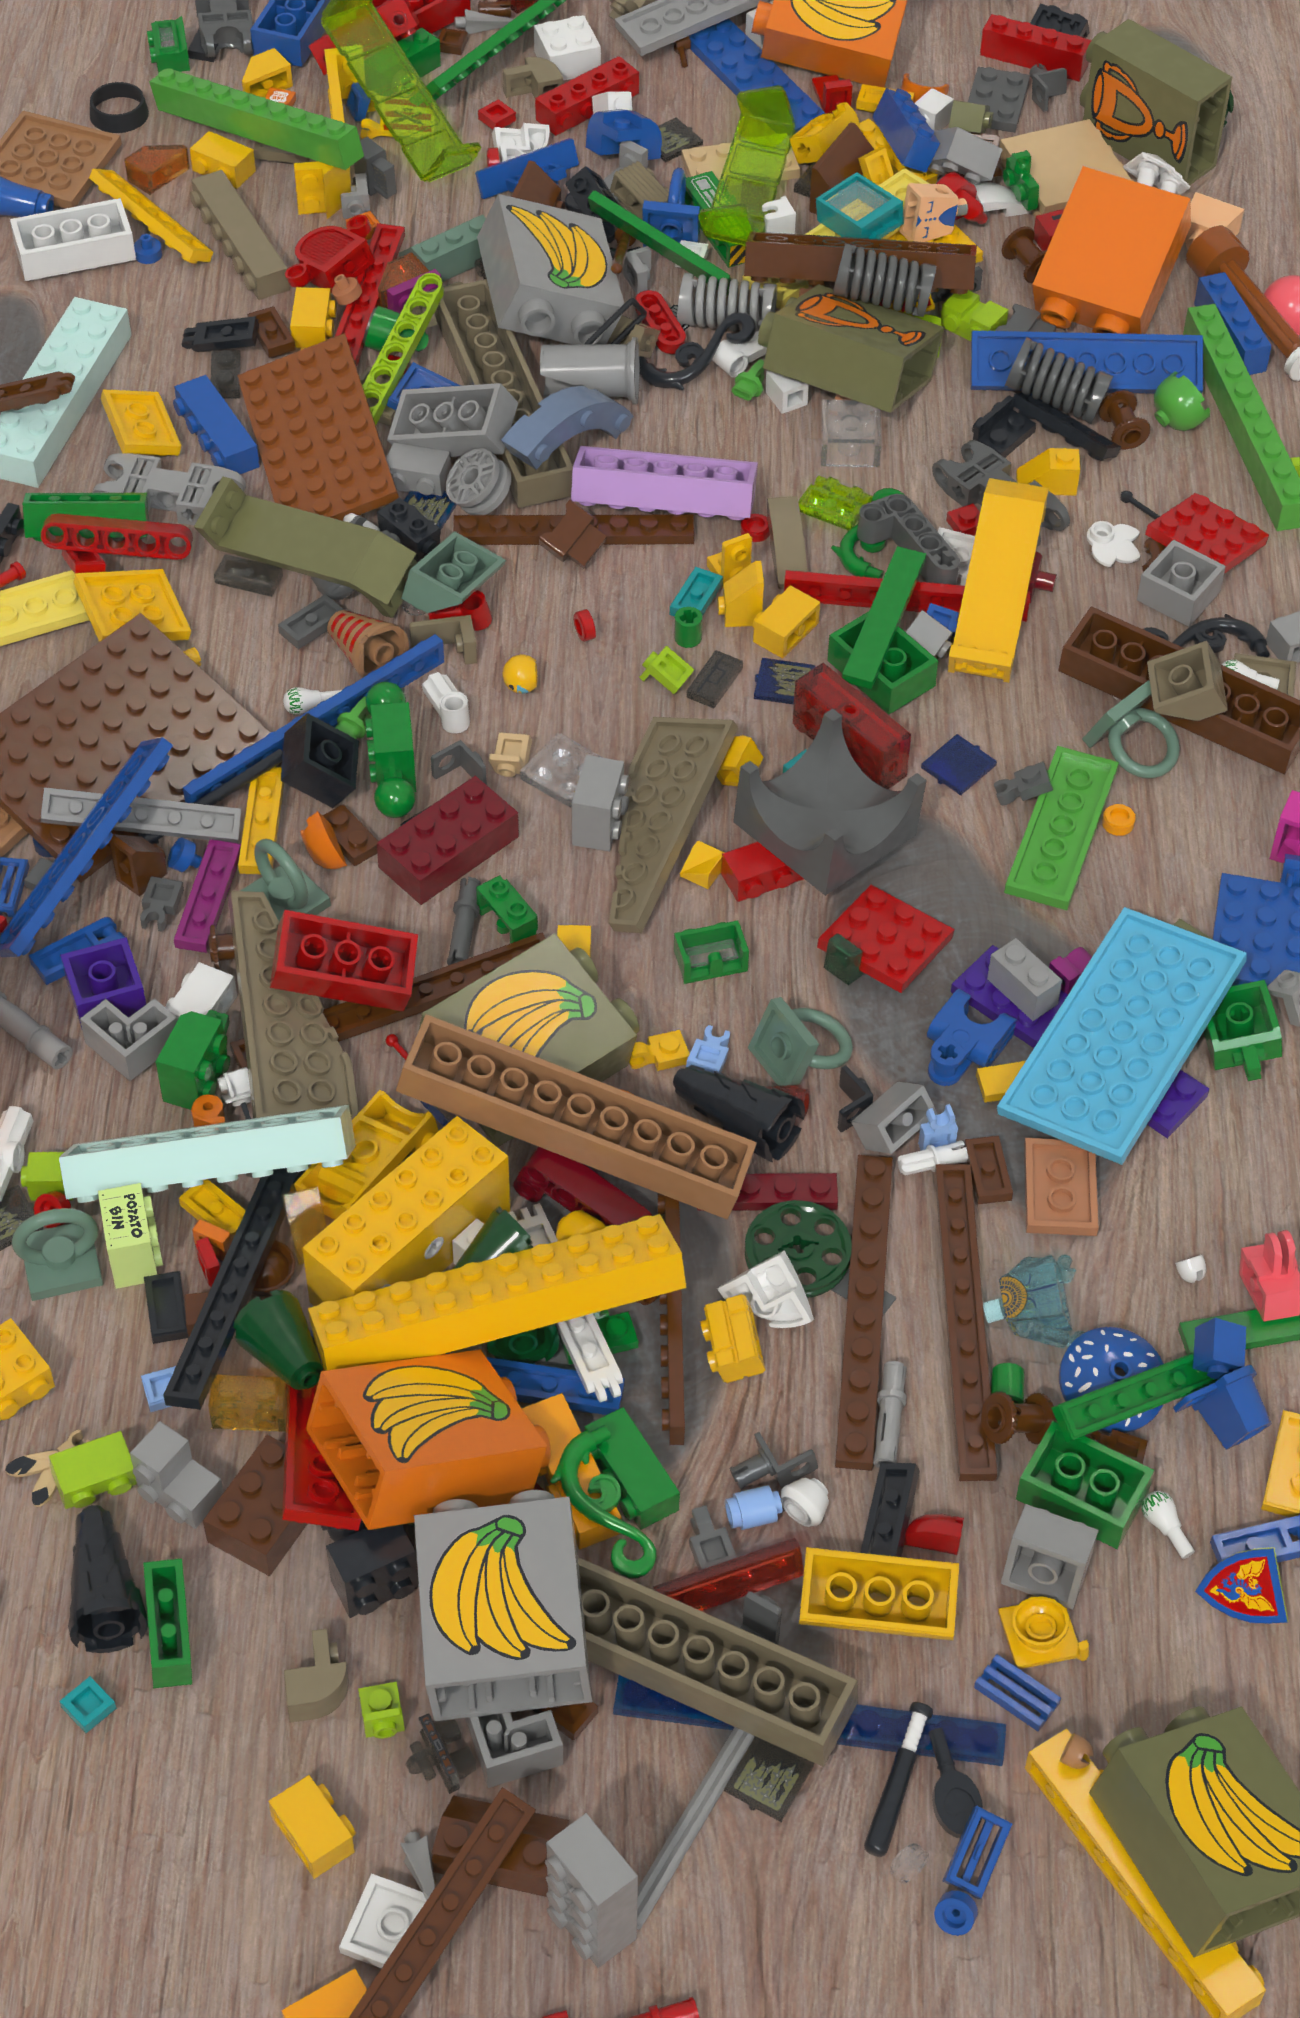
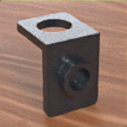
M846 1065L841 1067L839 1086L853 1102L839 1111L837 1129L840 1132H844L853 1126L851 1121L873 1103L874 1096L866 1081L858 1078ZM859 1108V1111L852 1118L847 1119L855 1109Z

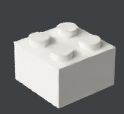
M584 15L534 25V52L536 56L553 62L561 72L563 81L574 79L601 65V46Z

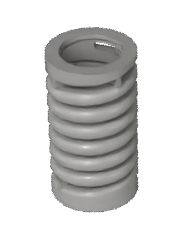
M685 272L683 275L677 311V321L680 325L694 326L697 324L699 327L708 325L710 329H714L717 326L719 327L729 315L733 313H746L753 318L756 324V331H758L766 314L770 311L775 313L777 284L765 283L763 288H760L759 282H753L747 309L749 282L747 280L741 282L738 305L737 293L739 282L737 279L730 281L726 305L728 279L722 277L719 280L715 305L717 278L711 276L708 280L707 296L704 305L706 276L699 275L697 282L692 273ZM693 289H696L693 301ZM740 324L729 327L733 332L739 329L741 331L743 328Z

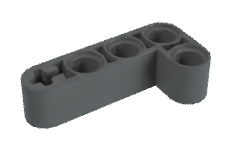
M892 494L867 503L860 508L857 528L858 539L868 544H874L892 538L899 547L926 553V562L921 571V575L928 583L957 584L960 565L958 555L909 497L903 494Z

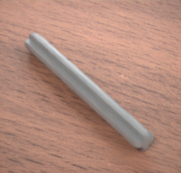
M734 1727L638 1887L637 1930L642 1928L753 1742L754 1735Z

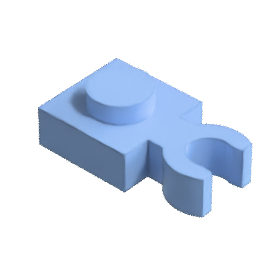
M708 1025L705 1028L703 1040L696 1039L687 1059L686 1067L693 1065L713 1073L714 1071L721 1072L728 1056L729 1048L727 1047L730 1031L726 1030L722 1037H715L712 1035L713 1026Z
M946 1105L945 1111L938 1115H935L933 1108L928 1109L926 1112L928 1122L920 1125L918 1140L920 1151L926 1150L928 1145L938 1147L955 1143L958 1127L951 1105Z

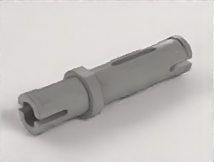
M889 1361L884 1364L882 1390L878 1392L877 1397L880 1412L873 1464L877 1468L880 1467L881 1462L897 1463L901 1412L903 1407L906 1406L907 1399L904 1393L907 1367L898 1361Z

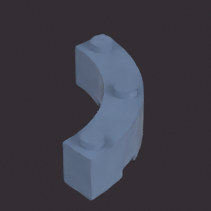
M574 386L562 389L541 400L538 403L540 408L529 417L524 414L509 429L501 441L512 455L537 470L554 450L571 437L587 430L600 429L617 439L621 432H624L629 427L634 416L624 406L600 391L588 389L585 386Z

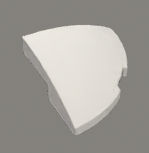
M523 123L521 129L494 127L492 138L494 148L498 147L500 163L546 147L550 133L549 125Z
M985 181L980 182V184H973L977 190L976 200L983 205L984 212L1002 209L1005 217L1032 213V210L1027 211L1021 202L1016 200L1013 191L1005 186Z
M785 1251L759 1263L717 1288L725 1300L740 1294L745 1295L752 1307L753 1314L770 1320V1327L791 1328L805 1325L814 1320L802 1284Z

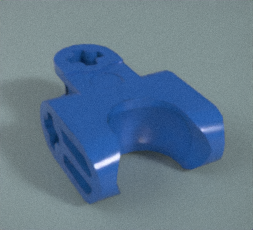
M957 989L934 1017L927 1032V1038L935 1041L930 1052L932 1060L928 1066L930 1079L938 1085L950 1086L960 1080L973 1062L981 1067L991 1066L1012 1039L1017 1019L1002 1013L993 1022L987 1024L975 1023L967 1017L969 1012L968 1001L971 995L961 989Z

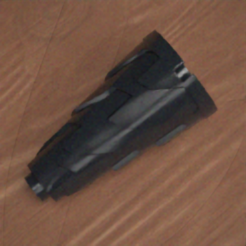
M693 1065L685 1069L680 1068L674 1076L673 1086L675 1087V1092L681 1098L693 1105L697 1112L722 1126L723 1130L757 1142L753 1153L770 1162H773L772 1158L778 1161L787 1154L802 1129L794 1124L796 1117L804 1120L805 1105L801 1099L775 1088L771 1090L746 1079L741 1081L718 1071L713 1073Z
M91 1505L84 1508L77 1515L75 1521L71 1605L68 1623L69 1635L72 1643L77 1648L79 1641L85 1643L86 1652L110 1653L120 1651L134 1645L132 1636L139 1632L140 1639L145 1635L148 1627L147 1613L140 1589L136 1587L131 1576L121 1536L116 1532L110 1512L104 1510L101 1506Z

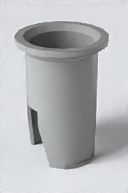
M632 337V340L627 344L542 345L540 375L545 376L543 396L548 397L555 392L569 387L585 386L588 389H596L608 397H627L632 401V404H638L640 383L638 338Z

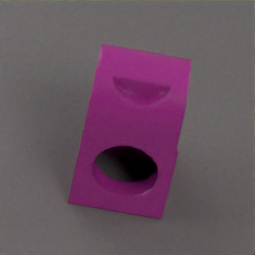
M1083 947L1074 949L1067 957L1062 958L1058 956L1049 963V968L1065 981V986L1061 984L1060 990L1066 994L1070 993L1093 957Z

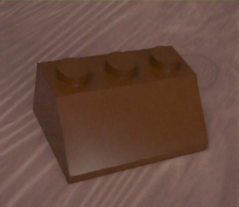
M850 122L812 167L809 212L817 215L816 198L856 172L864 176L858 158L873 151L874 148L855 123Z
M529 160L511 197L565 210V202L561 201V188L534 161Z
M453 1795L441 1817L431 1853L434 1873L445 1874L491 1803ZM535 1813L488 1884L547 1897L546 1842L568 1827L569 1820Z

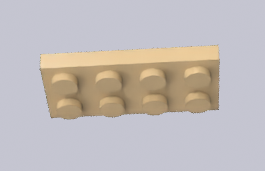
M787 135L682 150L681 159L688 177L712 171L716 178L723 182L725 189L742 186V179H759L775 182L800 178V167Z

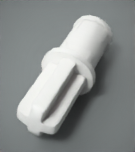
M963 1141L938 1147L928 1145L926 1150L899 1156L897 1159L898 1168L903 1175L927 1170L935 1172L936 1164L967 1162L966 1147L961 1149L965 1145Z

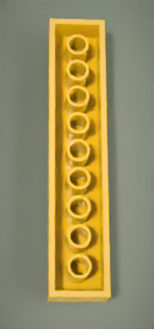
M658 1214L643 1216L636 1221L621 1225H610L602 1230L583 1235L576 1234L561 1241L539 1244L531 1249L520 1252L505 1253L490 1260L467 1263L460 1268L445 1272H434L426 1277L415 1280L396 1282L385 1288L362 1291L355 1296L340 1300L325 1301L317 1306L308 1308L315 1346L326 1371L441 1355L686 1288L682 1252L663 1218Z

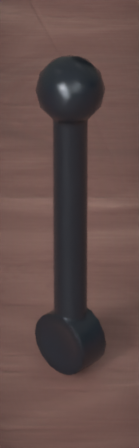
M1121 492L1120 500L1122 502H1130L1154 520L1160 517L1134 499L1132 492Z

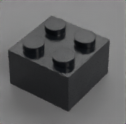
M306 713L284 734L280 781L334 808L356 789L359 741Z
M402 1525L372 1530L365 1528L326 1545L331 1582L349 1618L358 1614H369L375 1611L380 1604L394 1598H405L414 1589L419 1587L416 1551Z

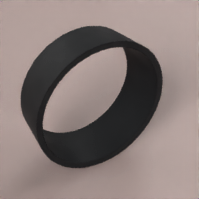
M126 82L108 83L97 88L90 97V121L96 128L109 133L129 132L142 126L148 119L149 110L144 94L140 88ZM118 97L131 98L140 102L135 109L123 114H107L96 108L103 101Z

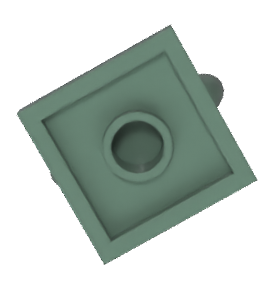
M1149 680L1108 710L1082 738L1087 746L1091 748L1108 735L1109 748L1114 759L1119 762V765L1124 770L1141 778H1157L1165 775L1175 766L1180 753L1178 736L1167 719L1152 710L1140 708L1152 695ZM1139 721H1145L1154 725L1161 731L1166 740V756L1157 765L1146 766L1133 761L1122 747L1121 736Z
M262 839L256 843L254 856L262 877L240 891L264 892L279 923L284 910L317 915L331 906L330 897L296 865L291 856L279 844L270 839ZM267 853L274 857L280 866L273 869Z
M779 997L770 1000L748 1049L783 1092L790 1094L796 1092L808 1066L816 1069H835L844 1065L852 1055L853 1044L847 1030L830 1015L810 1008L791 1009L783 998ZM801 1021L815 1023L827 1029L837 1039L839 1051L830 1056L815 1054L819 1043Z
M68 1208L47 1210L29 1217L15 1230L12 1237V1247L16 1255L24 1260L32 1301L103 1285L94 1244L98 1237V1226L96 1221L87 1213ZM71 1223L67 1225L36 1231L39 1228H42L50 1224Z

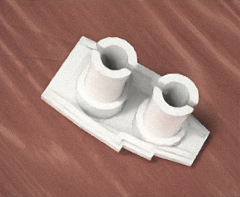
M1142 152L1123 166L1126 171L1137 178L1138 183L1151 187L1155 186L1161 190L1178 195L1190 189V185L1182 179V175L1157 155Z

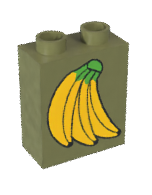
M554 933L423 1012L419 1029L427 1014L603 1082L628 1066L637 1033L639 1032V1023L633 1010L624 1000L616 998L610 1002L596 985L599 979L598 972L589 955L578 947L569 951ZM479 1124L496 1147L514 1138Z
M1242 1706L1212 1717L1209 1716L1204 1707H1194L1174 1718L1162 1734L1149 1738L1142 1727H1135L1119 1734L1105 1746L1102 1754L1107 1760L1108 1765L1089 1793L1194 1958L1300 1917V1791Z

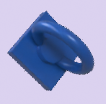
M679 167L672 174L668 203L644 200L642 208L643 221L679 243L681 240L700 243V206L684 205L686 174L684 169Z

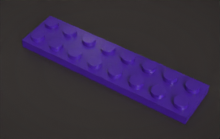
M992 945L951 984L950 992L953 994L957 989H961L970 994L969 1005L992 1021L997 1019L1002 1013L1016 1018L1014 1035L1032 1048H1035L1068 994L1060 990L1058 1005L1032 1021L987 979L991 954L998 950L997 947ZM1180 1069L1147 1125L1168 1139L1208 1097L1209 1088Z

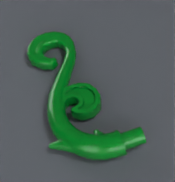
M883 488L873 494L872 501L892 494L904 495V493L893 488ZM858 524L844 535L839 547L831 546V549L837 554L844 568L852 575L883 578V570L871 567V563L864 561L862 556L860 558L857 557L854 553V546L860 540L857 536ZM860 540V545L863 550L874 553L884 549L886 540L874 544H868Z
M606 1425L591 1432L585 1430L574 1437L564 1448L550 1483L554 1484L561 1481L562 1489L565 1495L570 1497L572 1505L589 1520L625 1535L640 1544L643 1549V1556L637 1560H629L623 1553L627 1541L626 1539H619L613 1546L610 1561L613 1569L620 1576L628 1579H638L647 1575L653 1569L657 1550L653 1542L643 1532L609 1513L617 1507L621 1499L620 1485L614 1477L607 1474H599L592 1478L589 1483L588 1493H600L601 1497L598 1499H592L583 1491L578 1478V1469L581 1461L584 1464H588L589 1454L597 1450V1445L611 1439L610 1431Z

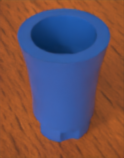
M0 176V215L24 217L53 211L54 196L52 194L12 182Z

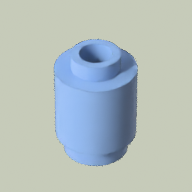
M769 1485L733 1493L732 1498L725 1499L726 1514L732 1529L740 1527L741 1530L774 1523L778 1520L777 1514L783 1512L778 1491L772 1492Z

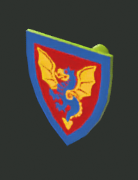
M1274 1547L1237 1552L1220 1561L1205 1575L1195 1591L1212 1607L1230 1617L1250 1623H1288Z

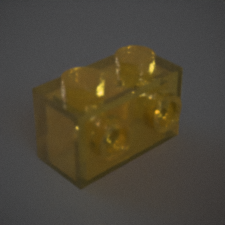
M216 1374L211 1386L208 1404L212 1429L286 1432L288 1384L279 1377Z

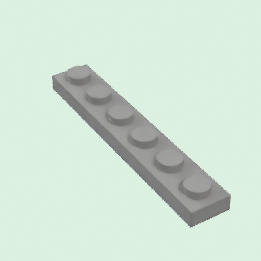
M44 788L41 823L80 826L103 794ZM135 797L129 805L132 807V810L128 817L122 823L117 822L112 829L238 843L241 809Z

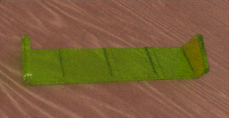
M330 0L322 12L321 24L339 53L346 58L348 67L367 97L371 98L374 102V108L390 133L401 144L404 155L420 180L432 182L468 167L477 157L478 152L482 148L479 142L462 144L372 4V0Z
M779 85L741 91L737 95L741 115L711 208L700 210L698 215L704 235L709 238L746 246V240L750 231L765 232L764 215L771 213L772 210L763 212L762 205L766 202L774 201L776 198L777 186L780 184L787 161L786 156L791 148L789 139L795 134L794 117L784 88Z

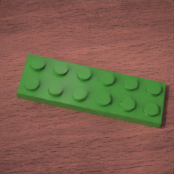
M1057 746L1048 770L1053 790L1038 796L1005 884L1004 893L1068 910L1114 782L1119 762Z

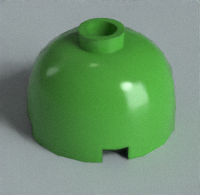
M1174 371L1156 388L1154 407L1157 412L1154 413V416L1163 427L1168 425L1178 431L1191 430L1210 417L1209 407L1205 410L1203 409L1201 403L1205 399L1197 387L1184 375L1177 378L1178 372Z

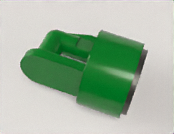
M379 305L377 308L375 307L363 338L365 347L380 352L400 313ZM404 329L403 331H401L400 336L403 338H408L412 336L415 331L412 329ZM424 332L416 347V352L423 351L428 346L429 339L426 332Z

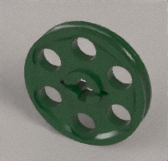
M785 1201L766 1208L752 1221L745 1239V1260L748 1269L785 1251L797 1275L809 1273L815 1277L816 1280L812 1284H802L806 1297L811 1298L830 1291L844 1278L850 1265L852 1242L849 1231L843 1221L828 1208L809 1201ZM793 1214L799 1217L800 1222L789 1226L784 1224L781 1218L784 1215ZM820 1224H827L834 1229V1232L823 1236L819 1235L814 1228ZM767 1233L774 1238V1241L768 1245H761L755 1241V1237L758 1234ZM799 1245L803 1253H797L793 1246ZM834 1253L839 1255L842 1261L837 1265H828L823 1261L822 1257L826 1254Z

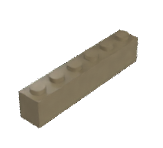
M223 170L191 179L193 191L190 192V199L194 208H199L204 223L211 226L213 237L216 241L220 240L222 243L224 254L226 257H231L237 274H242L247 289L249 291L252 290L258 300L289 291V283L285 276L288 268Z

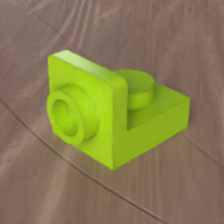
M666 645L659 654L653 651L643 662L642 666L646 670L639 678L644 682L649 675H652L671 693L675 694L695 669Z
M397 1682L358 1688L366 1738L384 1739L394 1736L397 1732L405 1731Z

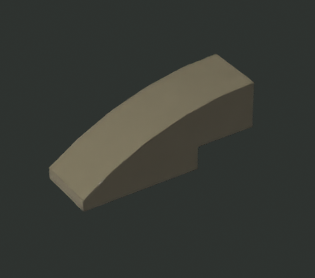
M797 496L767 498L770 548L778 588H784L786 570L807 572L805 543Z

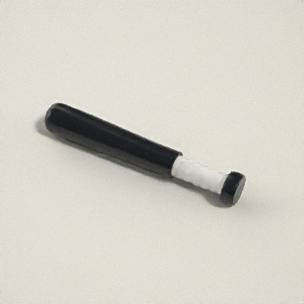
M912 1702L909 1712L912 1715L909 1727L907 1728L903 1745L897 1749L864 1843L866 1852L873 1856L882 1857L888 1852L917 1758L915 1752L919 1739L921 1738L925 1721L930 1720L933 1715V1709L921 1702Z

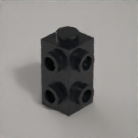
M401 497L377 511L380 532L387 530L390 533L396 534L400 538V544L416 553L414 559L417 563L441 543V531L434 521L428 520L415 506L409 505Z

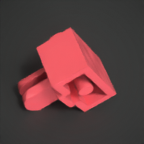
M1288 1230L1279 1231L1277 1236L1273 1232L1266 1233L1264 1244L1241 1248L1239 1275L1263 1322L1300 1315V1273L1295 1258L1296 1248L1294 1240Z

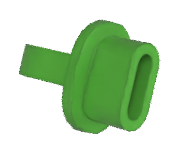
M759 359L748 372H742L737 375L735 385L732 388V393L735 396L750 401L753 397L761 395L763 392L762 382L765 377V369H763L764 360Z
M365 696L355 705L351 712L341 713L337 718L338 724L335 728L355 739L363 738L366 735L365 719L371 717L366 708Z

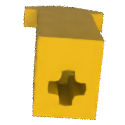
M847 102L836 105L837 109L832 111V113L815 117L789 139L798 164L817 162L850 122L855 123L860 129L857 114Z

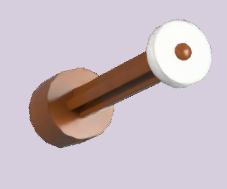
M1223 225L1205 230L1189 246L1186 254L1187 264L1198 277L1222 272L1226 273L1256 322L1286 356V363L1284 365L1286 374L1289 375L1291 380L1300 381V337L1245 273L1244 270L1247 268L1250 260L1249 251L1233 232Z

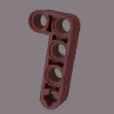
M537 1147L513 1182L515 1191L522 1198L530 1202H538L545 1193L570 1212L583 1210L602 1221L606 1227L636 1221L643 1216H652L645 1207L586 1165L541 1147Z

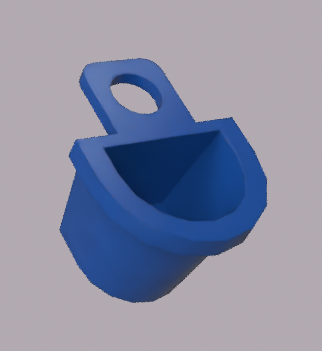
M1252 1365L1244 1366L1223 1375L1215 1383L1187 1395L1173 1407L1176 1413L1190 1406L1193 1407L1194 1411L1198 1410L1226 1450L1252 1438L1272 1424L1253 1380L1257 1373Z

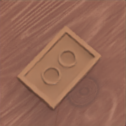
M1025 1138L1026 1233L1097 1236L1099 1226L1096 1154L1060 1139Z

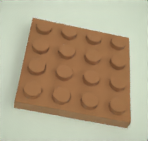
M22 111L0 139V176L12 182L52 194L54 196V206L62 208L76 207L94 183L89 179L92 169L105 168L121 146V136Z

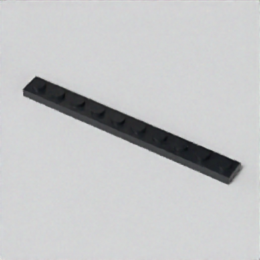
M287 1168L273 1169L272 1175L260 1178L163 1394L166 1406L202 1409L235 1333L233 1328L234 1321L249 1301L296 1193L294 1183L305 1170L289 1173Z

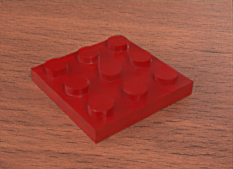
M1194 493L1149 523L1145 535L1166 547L1172 540H1175L1225 565L1224 574L1265 546L1269 538V534L1262 531L1257 525L1246 522L1232 511L1223 509L1211 502L1206 496Z
M870 885L818 938L817 948L902 993L953 938L954 929L879 888Z

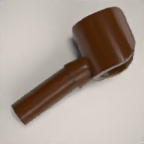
M689 36L676 41L674 44V51L678 52L683 68L688 66L685 50L691 48Z

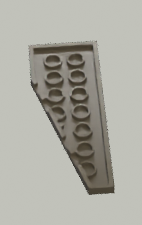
M653 717L629 766L628 775L631 778V782L626 796L629 797V805L622 819L618 849L621 859L620 865L616 866L615 876L618 879L617 890L612 895L609 924L614 931L642 934L738 730L734 720Z
M230 891L228 902L253 1118L349 1105L352 1120L359 1113L352 1061L348 1053L343 1052L338 1043L339 1036L335 1028L330 1027L324 1016V1007L318 996L270 988L279 921L264 892Z

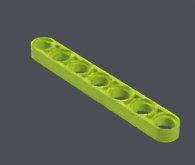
M435 273L424 274L417 280L363 384L367 399L373 397L379 400L375 406L370 407L376 425L444 295L442 279ZM427 284L438 285V288L433 292L423 291ZM417 306L426 308V311L421 315L411 313L413 308ZM404 329H412L415 331L414 334L408 338H403L400 336L401 331H403ZM397 351L403 354L398 360L392 361L388 359L389 354ZM386 374L391 377L387 383L379 384L376 382L377 377Z

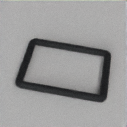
M630 298L585 344H592L633 305L641 314L611 343L619 344L634 329L635 324H639L647 316V311L635 298Z

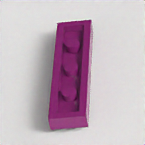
M209 839L174 937L175 948L208 952L210 926L215 925L216 929L239 863L241 844Z

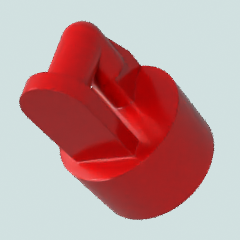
M950 172L936 182V184L948 186L958 196V199L964 198L968 205L967 214L956 216L955 220L964 217L968 221H975L981 225L987 222V214L983 211V205L976 200L977 190L972 183L957 172Z

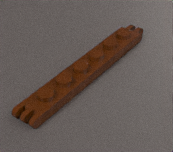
M57 371L1 384L0 412L12 409L20 410L25 406L38 403L46 404L51 400H56L60 395L71 392L75 376L72 373Z

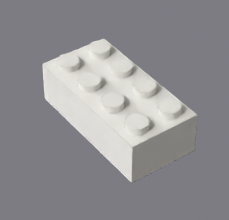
M121 198L10 219L14 245L25 281L136 260L133 235Z

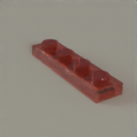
M792 1538L653 1586V1590L695 1609L704 1611L744 1597L749 1591L755 1593L804 1576L801 1547L797 1540Z

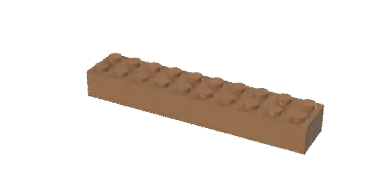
M427 1014L402 1068L396 1088L397 1092L724 1219H728L738 1199L757 1143Z

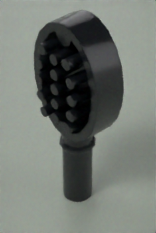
M937 1728L928 1732L938 1764L937 1769L940 1771L941 1776L935 1784L932 1794L934 1813L939 1824L947 1833L955 1838H960L973 1807L978 1806L983 1809L982 1799L974 1782L966 1774L955 1769V1762L952 1759L944 1729ZM980 1818L976 1830L978 1829L982 1818Z

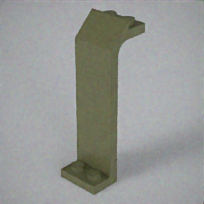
M224 476L221 478L194 525V528L216 550L350 587L368 598L383 616L390 618L394 617L397 609L402 604L403 599L401 597L409 571L417 564L414 559L416 555L414 551L379 530L248 496L231 478Z

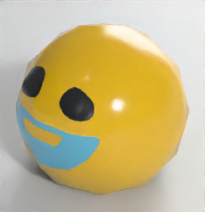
M520 654L507 660L503 667L502 677L508 689L515 693L524 694L531 692L537 687L536 659L529 655Z

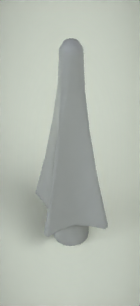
M465 9V17H454L455 28H465L469 35L503 28L515 18L489 15Z
M410 1832L404 1838L405 1843L400 1844L406 1854L404 1863L427 1900L435 1889L428 1836L420 1838L418 1832Z

